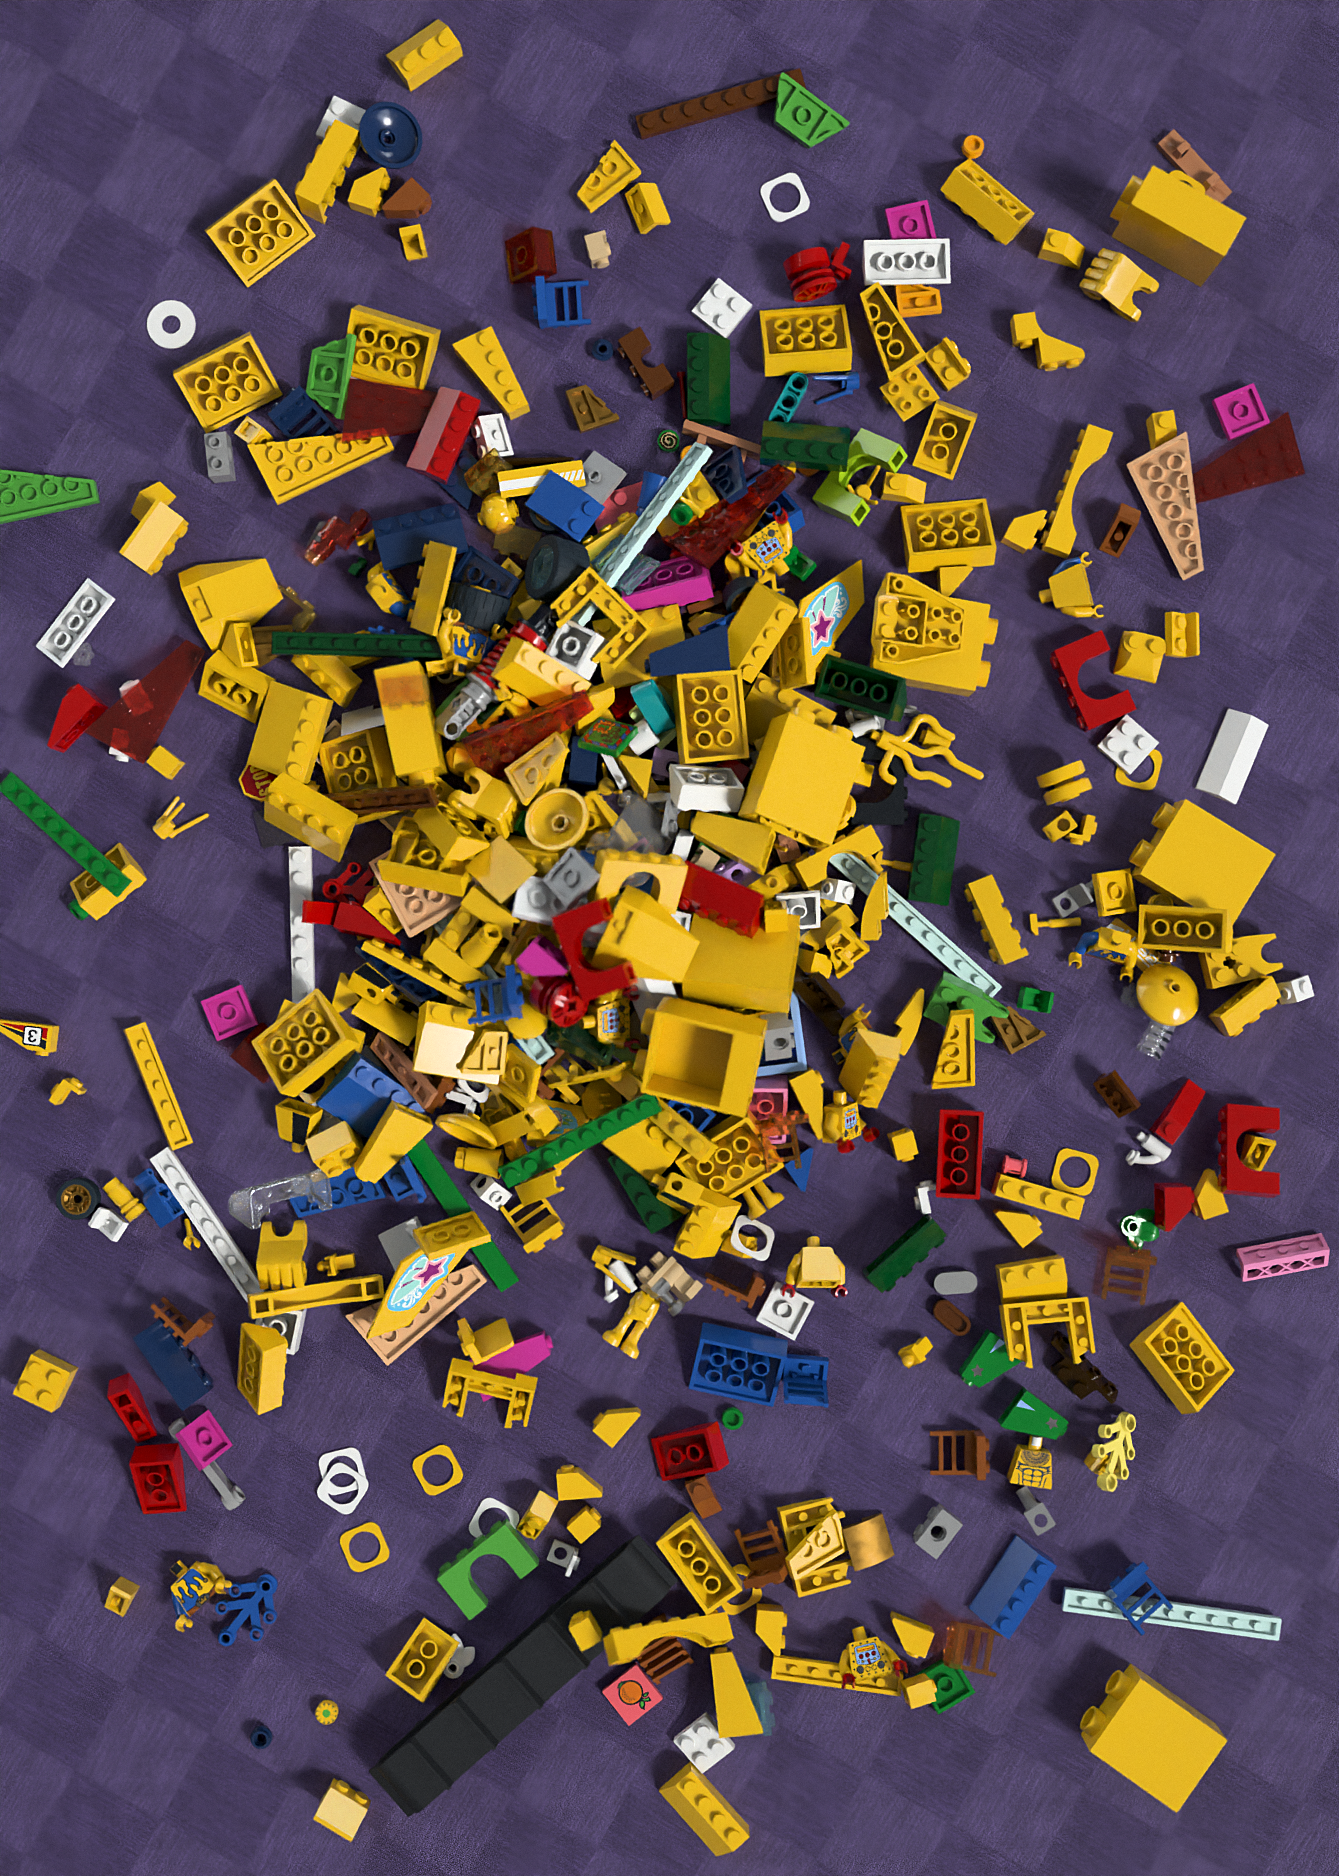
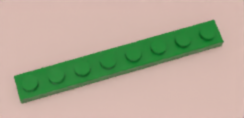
M10 772L0 783V791L114 896L119 897L132 882L127 875L16 774Z
M644 1093L500 1166L498 1172L507 1187L510 1188L661 1112L662 1106L656 1096Z

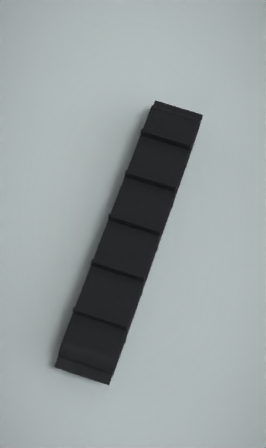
M639 1534L633 1539L627 1540L599 1565L596 1564L587 1576L555 1604L552 1603L546 1612L512 1642H507L496 1656L466 1682L463 1681L459 1688L422 1721L419 1720L413 1729L379 1759L377 1764L369 1770V1773L407 1817L414 1813H419L446 1789L449 1790L459 1777L491 1749L494 1751L500 1741L534 1711L540 1710L544 1703L582 1669L586 1670L590 1662L605 1650L603 1638L610 1634L611 1629L623 1627V1630H626L630 1626L635 1625L642 1616L664 1598L678 1579ZM590 1610L603 1632L602 1639L595 1645L581 1651L569 1630V1624L573 1615L580 1611L584 1613Z

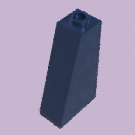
M722 625L649 654L648 659L644 660L645 673H649L650 677L731 670L727 625Z

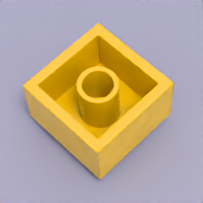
M345 1120L305 1140L312 1161L329 1178L339 1176L343 1171L353 1167L364 1148L361 1137Z
M39 1349L31 1354L13 1395L52 1413L61 1406L78 1367Z

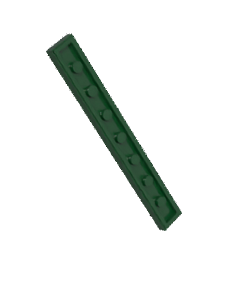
M272 631V655L443 659L437 636Z

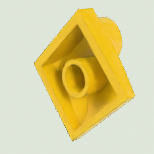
M1123 631L1113 674L1155 684L1163 655L1166 652L1165 640L1158 636L1136 631Z

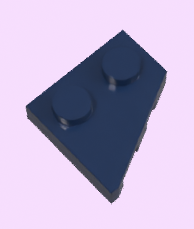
M464 450L458 457L447 484L444 485L438 481L436 482L468 511L482 465L469 452Z

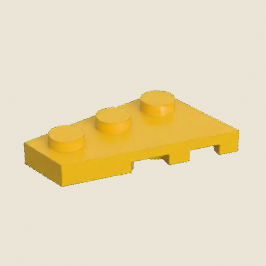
M615 139L610 145L611 148L608 153L600 159L599 166L594 173L589 175L577 193L578 199L590 213L641 175L640 168Z
M557 731L504 769L522 804L525 806L530 803L569 752L567 745Z
M832 1509L785 1558L790 1578L794 1581L848 1550L837 1511Z

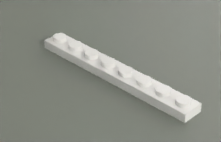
M311 846L289 847L292 1002L296 1004L315 990L314 924L302 923L303 900L313 901Z
M170 1147L165 1148L152 1157L150 1161L245 1301L248 1303L247 1294L266 1291L267 1289H260L257 1274L175 1153L170 1150Z

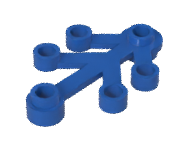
M263 1574L258 1578L257 1582H234L228 1590L232 1597H238L242 1592L256 1591L252 1598L230 1601L222 1599L218 1601L215 1611L220 1615L227 1613L228 1610L242 1609L232 1624L223 1627L219 1632L218 1641L221 1645L230 1646L234 1643L237 1637V1630L249 1615L252 1630L250 1631L251 1640L257 1642L262 1639L264 1630L261 1627L258 1603L263 1597L266 1608L263 1620L267 1624L275 1622L277 1612L274 1609L273 1594L277 1590L278 1581L273 1575ZM263 1583H268L270 1588L265 1589ZM232 1587H238L239 1592L235 1593ZM219 1604H224L226 1610H221ZM271 1613L274 1619H268L267 1614ZM253 1631H259L260 1636L256 1637ZM223 1635H228L230 1640H224Z

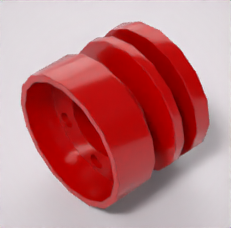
M824 247L802 250L784 261L783 267L787 279L793 281L790 284V289L793 291L794 301H812L829 294L837 287L836 279L833 278V270L827 269L830 266V259Z
M565 974L538 976L532 984L529 993L532 1008L561 1027H568L577 1023L585 1014L589 1001L583 1003L582 998L577 994L575 980Z

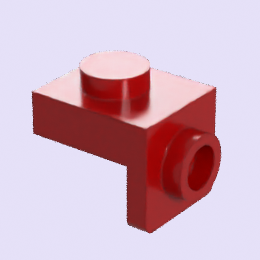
M842 242L839 248L835 247L830 257L833 260L830 269L833 270L836 279L849 281L852 270L843 266V263L849 253L850 245Z

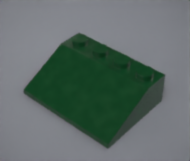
M614 1153L608 1156V1162L651 1235L684 1215L657 1199L656 1195L659 1189L649 1185L647 1179ZM675 1160L661 1174L665 1178L671 1172H674L686 1178L675 1163Z

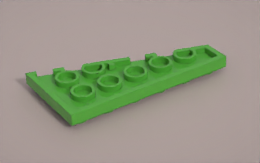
M0 470V524L100 503L96 482L91 479L65 478L46 474L37 475L27 472Z

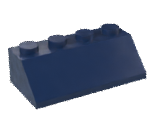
M457 502L372 521L384 571L425 562L422 552L424 544L429 545V541L456 547V554L469 551Z
M161 1318L133 1337V1340L183 1411L214 1387L212 1384L213 1380L207 1372L204 1373L200 1367L201 1362L195 1354L192 1355L189 1351V1345L184 1346L182 1344L185 1340L179 1335L174 1337L172 1334L175 1330L170 1326L165 1328L163 1326L165 1321Z

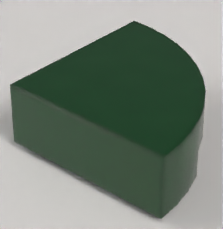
M359 557L356 564L352 563L348 572L351 576L358 579L369 561Z

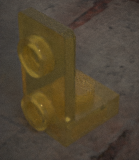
M280 585L278 589L303 609L302 613L299 612L295 615L291 627L297 632H305L317 617V614L313 611L315 607L305 599L303 602L297 599L298 593L289 586L285 589Z

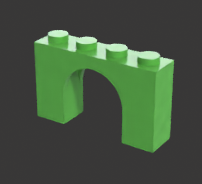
M508 1519L503 1522L497 1521L490 1528L491 1532L486 1536L482 1534L477 1537L470 1549L464 1548L456 1555L457 1559L452 1563L448 1561L439 1569L438 1582L469 1621L485 1609L488 1604L487 1597L471 1576V1564L478 1557L486 1554H495L502 1557L520 1579L538 1566L539 1558Z

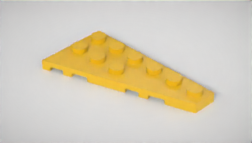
M384 428L358 431V433H340L333 436H315L290 439L283 442L273 441L266 444L247 445L277 505L394 450Z

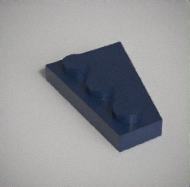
M736 445L701 468L730 504L743 498L748 493L741 450Z
M470 545L469 551L464 554L452 572L449 582L466 586H478L490 590L492 594L510 599L521 583V580Z

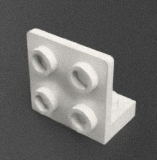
M417 1216L378 1236L395 1271L401 1260L420 1248L413 1237V1229L422 1227Z

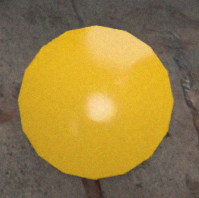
M526 997L524 998V1005H522L523 1018L513 1017L509 1018V1021H505L513 1037L521 1040L533 1039L541 1035L547 1027L548 1018L534 1010L529 998Z

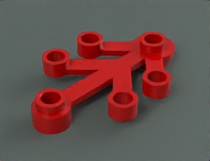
M351 862L337 879H328L324 882L322 886L323 895L329 900H337L339 903L348 904L349 900L344 894H352L363 906L366 898L365 895L376 887L365 886L375 874L369 865L368 870L353 885H344L352 875L359 874L362 871V866L359 862ZM353 864L358 868L356 872L352 871ZM332 885L337 888L336 893L331 892Z

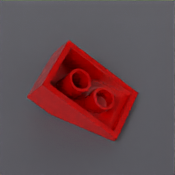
M79 683L72 685L66 691V696L62 699L47 744L50 749L64 753L109 708L91 689Z
M718 1421L695 1425L651 1438L662 1481L717 1472L729 1464Z
M179 1444L135 1446L129 1466L143 1514L186 1511L184 1468Z

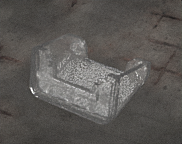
M626 790L620 794L618 799L619 806L625 809L610 832L593 835L585 848L587 852L594 856H597L598 850L615 849L619 852L632 850L641 854L654 852L664 855L672 841H668L661 834L664 815L648 803L647 800L643 799L636 791ZM645 871L633 873L621 883L619 888L626 887L627 884L632 887L640 886L650 878L652 873Z
M318 1167L252 1184L234 1192L230 1196L229 1214L249 1229L261 1227V1218L264 1215L270 1214L269 1204L307 1195L308 1201L310 1203H317L322 1211L331 1209L333 1206L330 1179Z

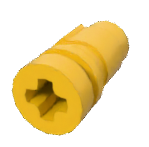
M117 1177L113 1178L103 1187L108 1197L121 1209V1214L126 1215L125 1218L128 1222L133 1221L146 1210L143 1203H139V1199L137 1197L134 1198L128 1188Z

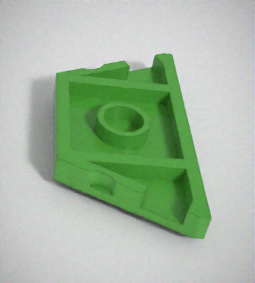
M784 72L781 73L778 82L774 124L808 149L849 125L850 122Z
M348 334L346 338L339 341H331L324 347L315 348L311 354L306 393L340 420L345 418L357 337L353 334Z

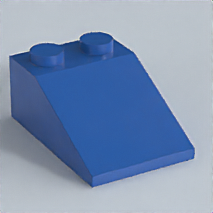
M552 470L549 471L525 504L526 507L562 535L576 543L581 541L605 508L589 494Z
M767 470L746 482L749 492L770 503L755 527L757 532L775 521L772 515L773 512H775L776 516H781L783 514L781 508H784L788 515L787 520L792 534L805 526L802 509Z

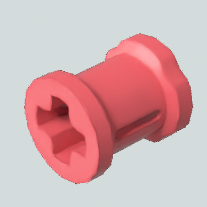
M1004 1155L1001 1173L1016 1174L1020 1178H1024L1027 1169V1159L1019 1160Z

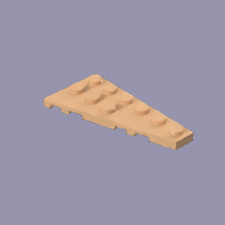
M1184 432L1126 464L1182 580H1186L1204 570L1187 432Z
M474 1263L451 1272L408 1326L369 1339L366 1338L367 1332L382 1301L346 1315V1318L388 1366L487 1282V1278Z

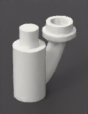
M853 708L845 711L846 718L851 723V727L847 729L853 732L855 738L881 728L879 719L875 715L854 711Z
M1140 1131L1136 1138L1142 1142L1141 1146L1152 1155L1140 1156L1139 1151L1131 1150L1125 1160L1128 1161L1129 1165L1134 1163L1156 1164L1164 1161L1170 1155L1171 1149L1153 1135H1146Z
M616 1259L608 1266V1270L631 1290L630 1293L637 1289L633 1282L635 1278L624 1262ZM605 1274L606 1296L603 1299L610 1303L619 1295L617 1289L613 1290V1280Z

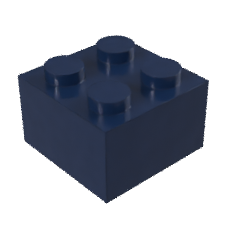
M573 736V741L568 743V757H571V761L566 763L565 776L569 778L571 784L597 786L600 753L578 748V740L581 737Z

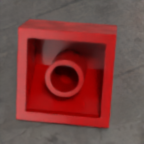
M1180 1182L1154 1183V1218L1156 1227L1165 1232H1170L1192 1209L1191 1204L1194 1203L1195 1196L1190 1186Z

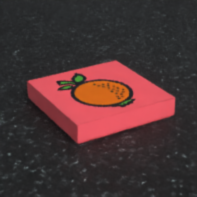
M634 1663L602 1689V1693L628 1726L663 1699L662 1694L637 1663Z

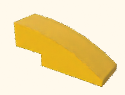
M882 871L866 900L861 923V941L879 940L882 935L881 919H886L889 914L887 871Z
M917 988L893 1022L900 1027L894 1038L902 1039L899 1053L902 1056H905L920 1025L924 1006V990L922 988Z

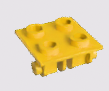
M916 364L879 388L884 394L883 400L885 403L892 405L903 422L940 399Z

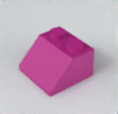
M539 933L516 960L518 967L524 973H530L532 976L564 975L568 971L566 956L542 933Z

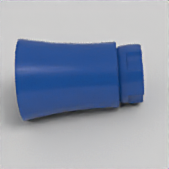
M644 471L637 503L638 508L635 513L637 516L640 517L668 480L667 477Z

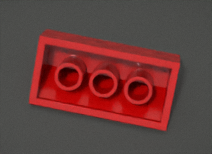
M440 387L406 467L446 485L479 411L481 400L459 390Z
M685 860L688 869L677 906L682 910L696 913L702 919L707 918L720 927H727L740 936H747L752 939L765 919L764 895Z
M940 1109L935 1197L980 1200L984 1112L982 1110Z

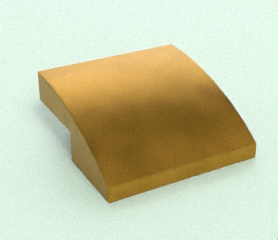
M882 1512L861 1518L862 1521L842 1527L854 1571L873 1566L894 1556Z

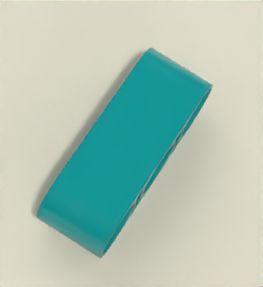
M797 372L791 375L768 421L780 419L782 422L790 423L807 390L808 378L805 374ZM795 381H799L803 384V388L796 389L792 384ZM789 400L793 403V406L786 408L782 402Z
M653 679L631 687V694L635 703L656 735L676 728L675 715Z

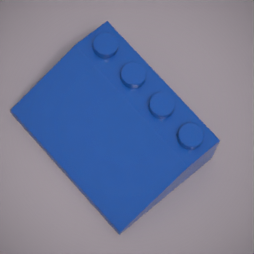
M357 1051L353 1053L316 1101L318 1106L339 1120H345L351 1128L368 1139L392 1100L422 1114L425 1111L397 1078Z
M703 1322L688 1389L773 1407L787 1357L788 1340Z

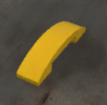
M498 1080L496 1086L485 1084L497 1096L504 1095L519 1110L524 1111L527 1109L528 1113L526 1116L530 1118L529 1124L532 1125L538 1122L541 1127L536 1130L545 1137L560 1125L553 1111L537 1094L534 1101L528 1104L500 1080Z

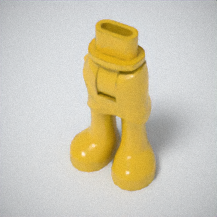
M763 1181L754 1185L768 1210L784 1199L780 1192H772ZM750 1188L741 1193L749 1206L748 1217L751 1221L767 1211Z
M643 1290L636 1292L631 1298L630 1306L625 1311L618 1325L613 1330H606L601 1337L613 1346L618 1347L632 1321L637 1320L634 1328L620 1346V1350L636 1359L639 1355L638 1340L645 1328L648 1329L650 1322L655 1317L661 1299L651 1298Z

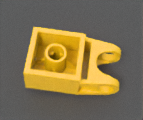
M1276 934L1235 937L1232 940V952L1227 954L1198 952L1206 989H1215L1253 980L1283 968L1282 962L1268 963L1261 956L1263 945L1275 939ZM1226 959L1229 961L1228 966L1223 965V961H1226Z

